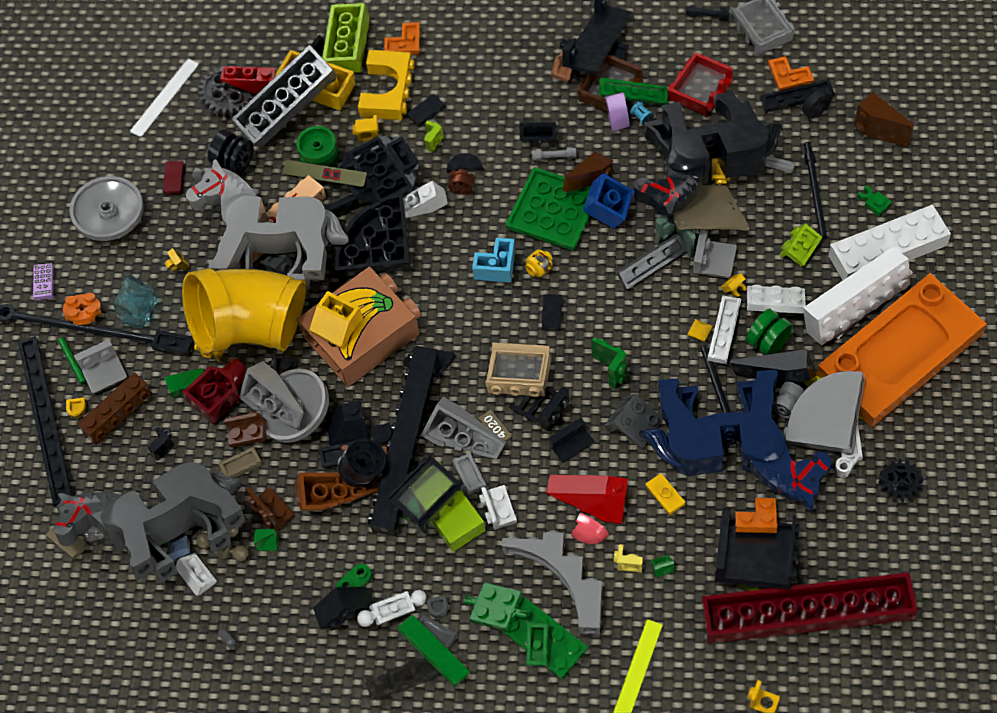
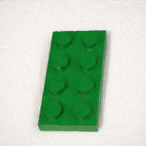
M524 597L519 604V609L530 611L529 618L516 617L509 631H500L527 652V623L549 624L547 666L544 667L562 680L586 653L588 647Z

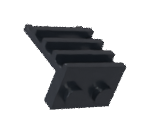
M547 387L545 396H539L528 412H525L523 409L532 398L529 395L525 396L518 407L510 404L509 408L515 411L516 414H521L528 421L535 422V425H540L549 432L570 402L569 390L561 387L556 392ZM548 393L553 395L538 418L534 417L533 414Z

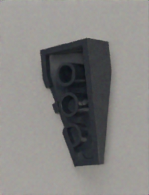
M807 349L730 360L735 375L756 377L757 371L777 370V380L802 382L816 377V371Z

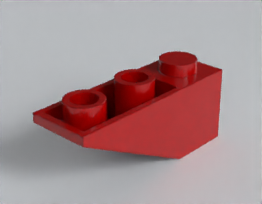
M223 66L221 81L258 94L275 78L276 68Z

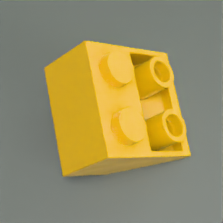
M327 291L316 307L309 331L342 348L363 319L360 307Z

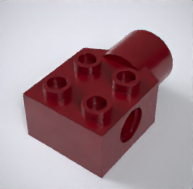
M232 358L223 368L209 366L182 393L186 401L210 423L214 424L240 400L238 390L243 385L247 368L236 358Z

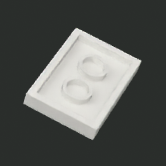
M747 286V311H765L771 308L775 312L804 313L803 307L806 306L805 289Z

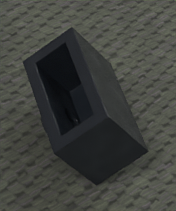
M520 119V141L542 143L548 140H556V119Z

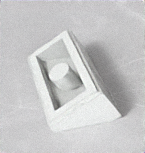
M195 552L178 559L176 569L196 596L216 584V579Z

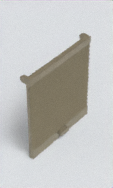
M702 185L698 195L685 208L675 212L673 216L678 230H684L685 228L690 230L692 228L697 230L699 228L700 230L750 229L727 186Z

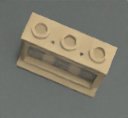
M492 343L487 380L485 381L488 393L495 395L511 394L513 396H545L552 359L550 347L544 345Z

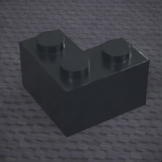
M335 587L313 607L320 629L334 631L339 629L346 620L357 618L361 611L368 610L371 612L369 606L373 602L367 587Z

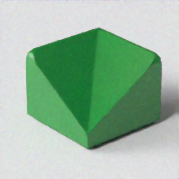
M274 529L255 530L254 545L257 551L277 550L278 536Z

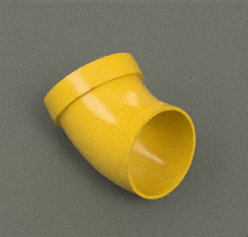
M207 268L188 272L184 277L182 286V300L186 322L193 340L204 353L229 348L231 344L238 343L262 345L284 352L294 337L298 327L297 318L302 315L306 297V282L304 280H298L276 272L255 269L214 271Z

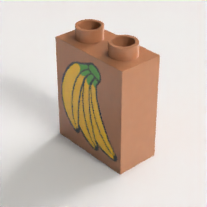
M370 266L333 292L338 297L360 307L363 318L342 348L309 331L318 304L297 318L303 338L347 387L351 386L420 335L416 319L421 316V312L417 305L410 298L401 301L395 294L398 292V287L387 273L379 277Z

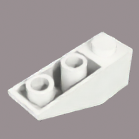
M434 181L404 196L406 218L431 213L448 204L444 188Z

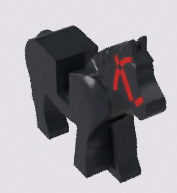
M733 91L715 94L714 109L728 121L727 123L709 124L687 130L680 102L662 105V119L644 122V137L655 145L658 153L666 160V179H656L654 181L647 178L637 179L634 183L635 200L652 206L657 214L665 215L667 221L671 222L674 213L685 208L698 195L702 185L708 183L709 160L717 158L726 179L759 173L766 165V158L778 146L782 125L780 123L764 125L757 119L749 101L740 102Z

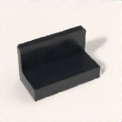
M582 418L577 419L549 437V446L562 463L594 444V440L587 432L586 423Z

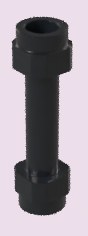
M687 5L686 16L695 18V15L719 17V20H728L729 9L696 8V5Z

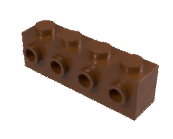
M134 372L77 423L82 433L93 444L99 443L152 395L148 384Z

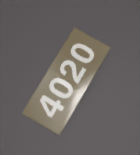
M491 410L478 418L483 425L504 441L512 437Z

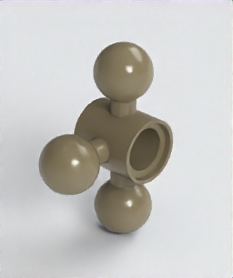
M238 526L228 531L230 538L238 534ZM201 533L196 539L197 545L202 549L210 547L207 538L208 533ZM230 545L215 554L220 559H227L233 555L235 560L244 561L248 557V549L243 545L236 547Z

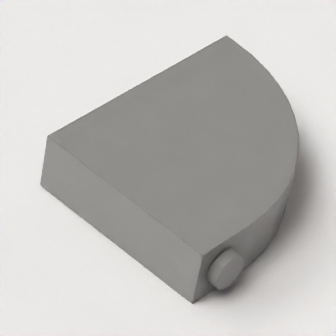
M844 371L834 373L819 379L801 394L793 407L788 427L784 429L786 442L794 446L852 454L866 379L863 372Z

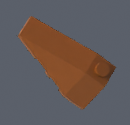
M299 473L294 483L296 502L301 510L321 511L378 492L377 478L369 486L354 488L347 485L340 478L339 473Z

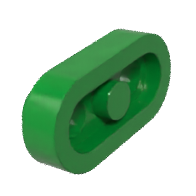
M357 564L338 581L336 587H343L344 585L365 587L372 579L371 569L366 564ZM364 571V574L358 575V572Z

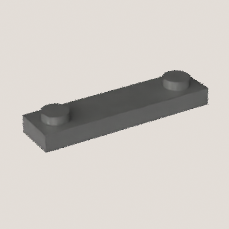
M675 234L616 272L625 289L630 288L687 251L680 234Z

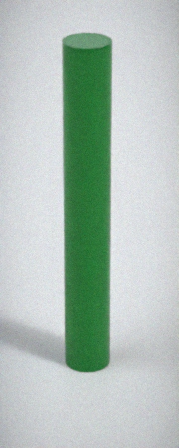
M65 338L58 339V343L80 385L86 384L87 381Z

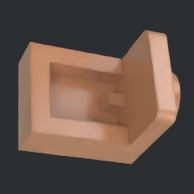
M561 52L555 58L551 77L567 83L572 69L562 67Z

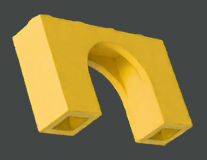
M369 50L366 63L368 74L390 76L395 78L398 83L393 90L384 94L361 93L358 104L360 118H373V115H377V119L402 120L403 113L406 114L407 110L405 101L409 99L408 84L411 85L412 74L410 73L411 70H414V60L411 58V53Z

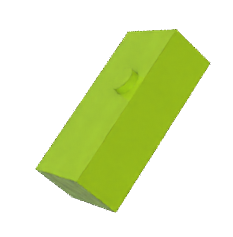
M365 3L331 5L323 59L326 62L354 72L362 71L370 19Z
M433 466L408 490L412 497H416L419 507L425 513L453 483ZM461 491L453 497L455 502L452 506L449 507L446 504L439 512L441 516L437 521L434 519L430 521L452 553L486 531L484 521Z

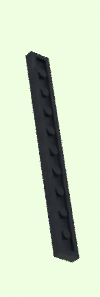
M36 336L17 342L51 498L56 508L61 502L59 493L73 496L38 339Z

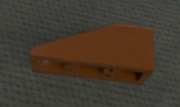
M597 152L592 153L564 177L563 192L589 187L602 173L611 177L613 173V160Z

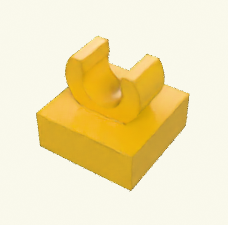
M173 248L167 252L171 258L165 262L168 269L171 268L175 272L179 268L186 271L190 267L180 252Z
M741 273L733 275L721 286V289L724 293L731 291L733 297H739L737 288L739 287L741 291L747 289L742 283L745 277Z

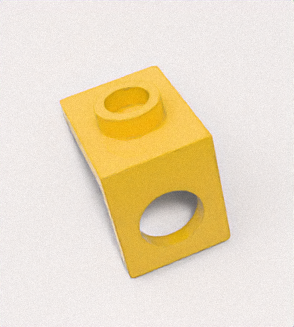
M757 680L756 686H751L747 697L750 699L749 708L762 713H775L780 696L760 689L762 681ZM764 697L772 699V707H762L761 699Z

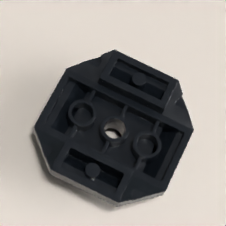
M377 136L348 151L339 168L367 173L363 187L349 184L347 186L357 200L374 204L379 199L389 195L403 193V196H406L413 192L420 169V162L402 136Z

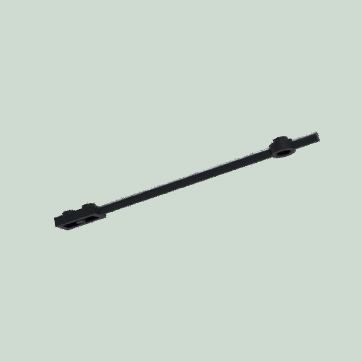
M10 304L0 305V322L10 323L14 319L143 341L152 343L151 347L153 350L189 356L194 341L192 336L157 330L155 336L89 324L75 325L72 321L68 322L67 320L16 312Z

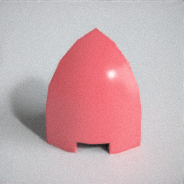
M580 513L576 520L578 525L572 530L571 537L587 544H598L609 536L608 531L600 523L583 513Z

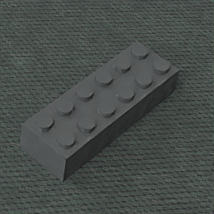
M309 45L246 104L232 120L256 146L262 148L332 82L338 74Z

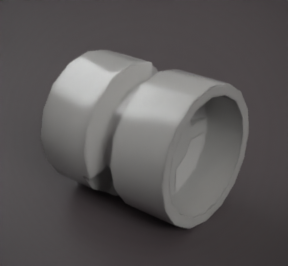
M785 382L779 390V396H776L773 400L772 410L779 416L790 419L793 407L804 390L795 383Z

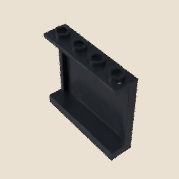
M722 508L715 582L790 590L791 581L795 582L796 569H792V566L797 564V554H793V551L798 550V539L794 538L799 536V524H796V515H793L792 524L777 522V533L736 532L735 518L730 517L731 509Z

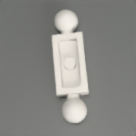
M416 590L410 597L408 591L372 604L369 606L371 612L363 610L358 614V623L363 627H368L375 620L376 624L380 625L415 611L414 605L422 606L426 603L427 595L422 590Z

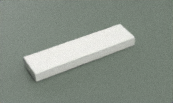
M722 296L708 361L727 364L741 304L740 298Z

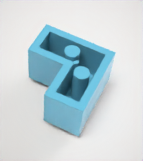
M496 238L493 254L475 252L472 267L474 280L511 283L516 252L515 240Z

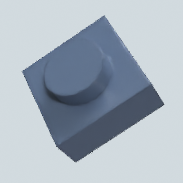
M187 536L168 543V554L173 560L190 554V541Z

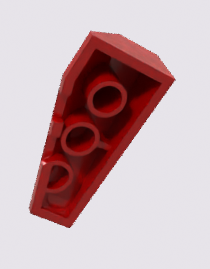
M550 475L546 494L565 504L578 508L583 513L596 517L601 522L622 525L628 492V479L596 475Z

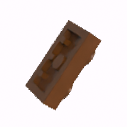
M249 412L241 416L233 415L231 418L224 419V424L228 426V445L231 448L266 441L267 420L258 412Z

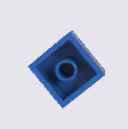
M602 173L592 182L583 212L615 228L625 220L634 190Z

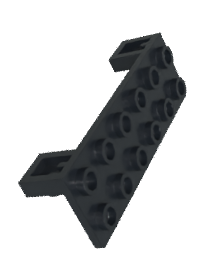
M594 0V14L577 41L568 39L562 49V67L596 74L632 16V11L608 6L609 0Z

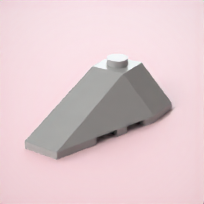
M264 361L247 368L239 398L256 411L260 409L265 412V415L276 416L281 422L295 428L300 427L304 412L278 373Z
M445 397L436 405L420 435L438 446H449L459 451H471L474 454L497 459L506 443L466 410Z

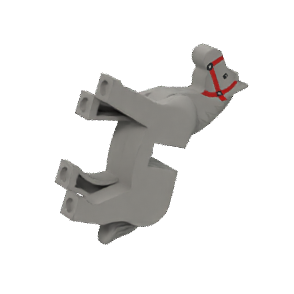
M215 159L212 168L204 171L203 179L187 190L186 197L193 210H202L206 205L221 204V215L226 231L219 243L215 258L209 263V268L214 271L253 269V252L269 254L297 252L295 265L287 275L298 280H304L306 282V289H309L311 280H324L327 260L325 247L330 242L333 245H344L349 242L348 236L343 231L338 218L332 212L326 210L318 199L310 196L279 198L276 223L267 222L268 216L261 197L256 196L252 188L237 174L221 168Z

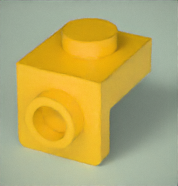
M713 158L711 181H715V184L724 185L726 182H730V178H725L717 158Z

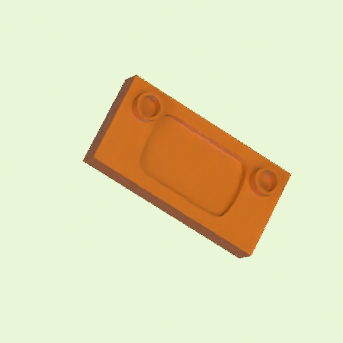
M929 273L818 365L816 375L821 379L838 372H863L866 379L859 417L873 428L984 334L987 323L936 277Z

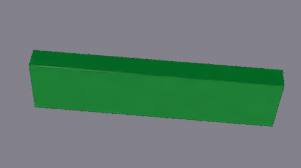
M609 78L599 79V97H607L623 92L627 101L657 105L668 104L667 86Z
M414 615L398 626L397 630L454 687L469 675L470 671Z

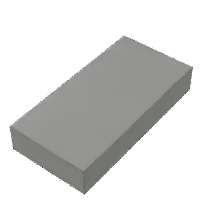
M471 453L452 460L468 495L480 491L482 487L487 488Z

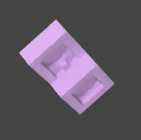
M621 92L605 97L612 131L630 127L624 93Z

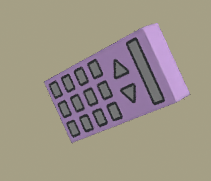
M52 264L34 266L33 298L35 300L53 298L54 267Z

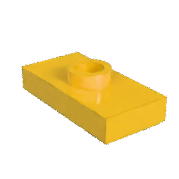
M662 473L645 484V487L669 516L686 505V502Z

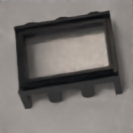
M431 455L427 458H422L417 465L418 467L413 472L407 473L403 479L404 481L399 486H395L388 496L390 502L424 534L427 532L425 526L432 519L437 521L440 518L439 512L446 504L449 507L452 506L455 502L453 497L459 491L462 493L467 491L464 484L458 481Z

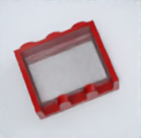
M695 52L693 57L687 60L683 71H679L675 82L670 84L668 88L669 101L680 102L681 105L702 113L707 119L714 109L715 94L725 93L733 82V68Z

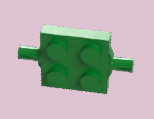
M484 583L477 598L468 595L464 598V604L474 606L470 616L471 622L509 631L516 617L528 619L530 611L519 609L523 596L521 591Z

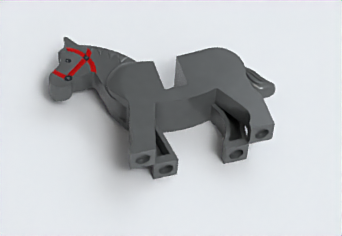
M189 462L181 464L153 480L160 504L150 509L146 507L135 490L122 495L110 492H92L70 496L59 493L61 502L58 504L57 509L60 517L54 526V532L60 545L70 546L76 542L79 534H83L91 527H96L111 543L129 552L131 558L130 566L136 580L154 571L157 580L161 583L178 574L174 560L158 545L174 539L193 525L197 524L208 532V542L214 554L231 545L228 531L246 522L242 508L231 495L242 486L239 478L230 477L222 473L209 472L205 466Z

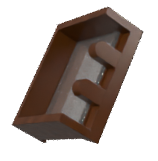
M608 54L596 74L588 73L585 82L578 87L579 102L582 101L608 112L605 97H599V79L609 78L641 83L643 81L642 68Z

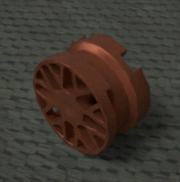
M465 169L451 171L448 189L458 195L472 193L475 180L474 174H469L468 170Z

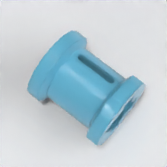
M637 102L630 110V114L636 116L642 125H644V122L651 121L654 117V113L648 111L642 102Z

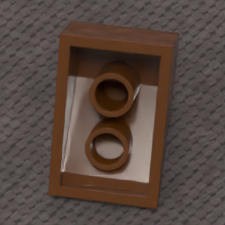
M872 92L857 106L854 126L859 132L864 133L867 137L904 147L910 145L914 124Z

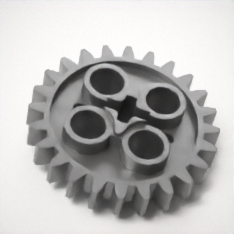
M221 66L220 71L214 68V73L208 71V76L203 75V80H200V86H198L200 103L204 104V109L209 108V113L216 111V116L223 113V118H225L226 114L232 117L233 113L237 114L256 94L222 82L223 66Z

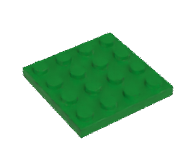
M533 167L505 224V228L574 251L590 218V215L583 212L591 186L563 192L564 176Z

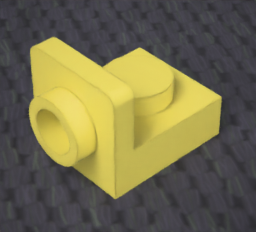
M619 544V550L614 552V563H617V570L642 572L643 557H639L636 554L623 555V545Z

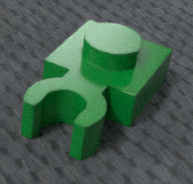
M869 186L864 187V192L867 194L858 192L857 198L861 201H866L865 207L878 217L892 205V201L879 191L873 194Z

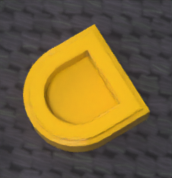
M86 398L66 400V411L70 417L77 419L85 415L87 411Z

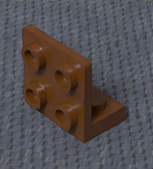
M249 487L245 489L248 494L246 499L251 504V509L256 514L259 513L262 516V521L268 528L272 526L275 531H278L295 517L292 511L270 487L259 496H256Z

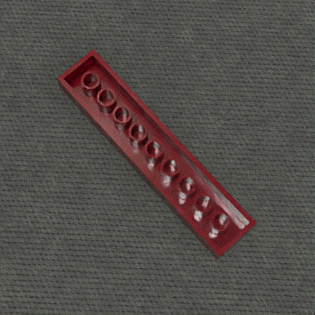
M910 572L794 585L790 587V590L768 588L702 596L701 602L707 644L915 620L918 613Z

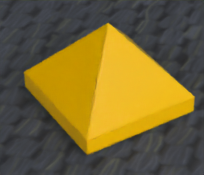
M695 319L687 335L705 342L713 326Z

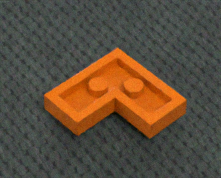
M402 23V37L384 38V51L410 52L411 55H419L420 23Z
M786 56L772 59L768 62L778 91L814 83L809 66L791 70Z
M755 498V512H735L736 532L777 533L776 498Z

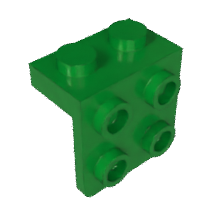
M593 338L591 340L592 357L609 366V386L616 389L619 384H623L627 376V353L619 347L609 345L603 339Z

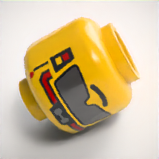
M536 250L526 258L525 269L532 277H542L552 269L553 264L551 260L553 258L548 251Z

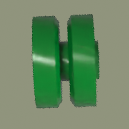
M313 126L305 129L298 136L296 146L301 162L328 167L335 166L339 158V151L335 136L330 129L323 126Z
M769 308L751 326L745 342L754 349L760 347L759 352L763 355L776 354L788 340L793 330V324L785 318L779 320L780 315Z

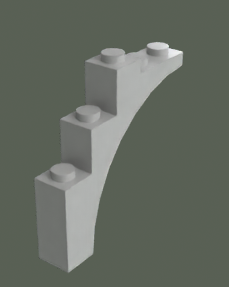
M555 530L543 532V540H539L536 537H529L528 539H519L515 536L502 538L503 553L519 555L534 560L548 568L561 580L575 603L578 614L579 634L600 635L602 581H598L596 578L582 580L583 557H579L576 554L563 556L564 533Z

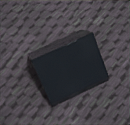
M319 34L310 46L323 58L325 40Z

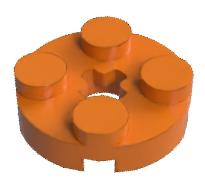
M93 293L68 296L63 305L64 318L67 321L68 319L73 321L75 325L92 323L95 321L94 318L101 314L100 301Z

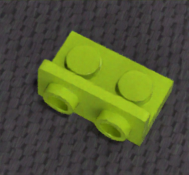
M806 223L800 227L796 226L791 231L790 235L792 237L782 245V252L779 255L782 258L787 255L800 267L805 265L822 239V236Z

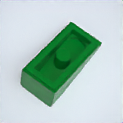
M198 368L165 377L164 379L172 398L183 395L182 391L204 372L203 369Z
M527 623L526 665L547 666L549 624Z

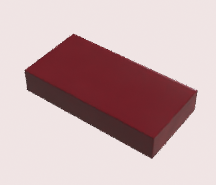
M183 161L165 162L164 195L182 194Z

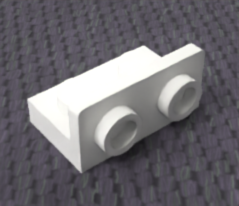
M505 485L487 491L485 487H482V495H479L482 507H487L488 512L485 513L488 524L492 523L494 530L517 523Z

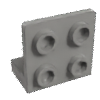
M700 230L694 257L693 273L730 279L737 246L710 241L711 238H707L708 231Z
M109 339L74 355L93 395L128 379Z

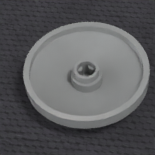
M105 176L89 181L75 193L70 204V217L75 228L83 236L97 241H109L128 234L137 226L142 217L144 205L141 194L133 183L121 177Z
M293 369L279 375L304 412L300 427L295 428L279 421L276 416L265 415L264 411L257 410L267 420L266 434L273 440L283 443L301 440L310 435L320 425L326 415L329 404L328 389L320 377L306 369Z

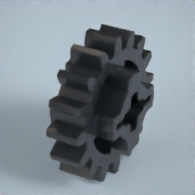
M899 459L896 464L891 460L890 466L885 464L883 470L880 471L879 476L881 478L878 481L879 484H882L880 490L887 491L886 497L892 495L893 501H896L897 498H900L901 503L904 502L905 498L912 501L913 496L917 497L919 491L922 490L923 485L921 483H923L924 477H919L922 471L915 470L916 464L910 466L909 460L902 463V460Z

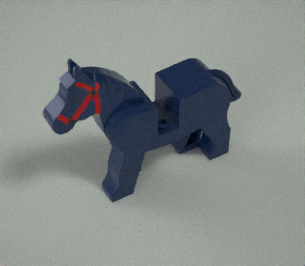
M777 370L757 371L756 380L736 382V394L742 412L719 413L696 419L693 415V408L698 399V386L679 387L678 378L658 380L661 416L668 427L669 435L667 436L661 428H654L643 431V438L652 446L656 454L666 463L670 464L678 473L685 476H696L722 472V442L724 444H731L734 441H738L742 470L751 471L769 489L788 499L802 502L808 510L813 511L814 499L820 493L819 483L828 475L831 467V457L826 452L815 453L811 460L792 461L784 435L771 417L774 399L773 389L777 384L778 377Z

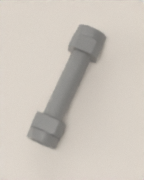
M567 147V150L557 151L532 150L533 161H542L543 158L567 157V160L576 159V148Z

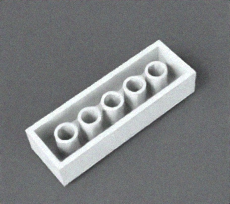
M930 205L831 244L829 258L841 279L845 280L892 247L910 261L948 246L951 233L935 207Z
M892 247L803 307L807 333L819 344L823 345L842 331L847 330L849 326L861 320L871 311L876 310L881 304L892 299L894 295L905 290L910 285L909 259Z

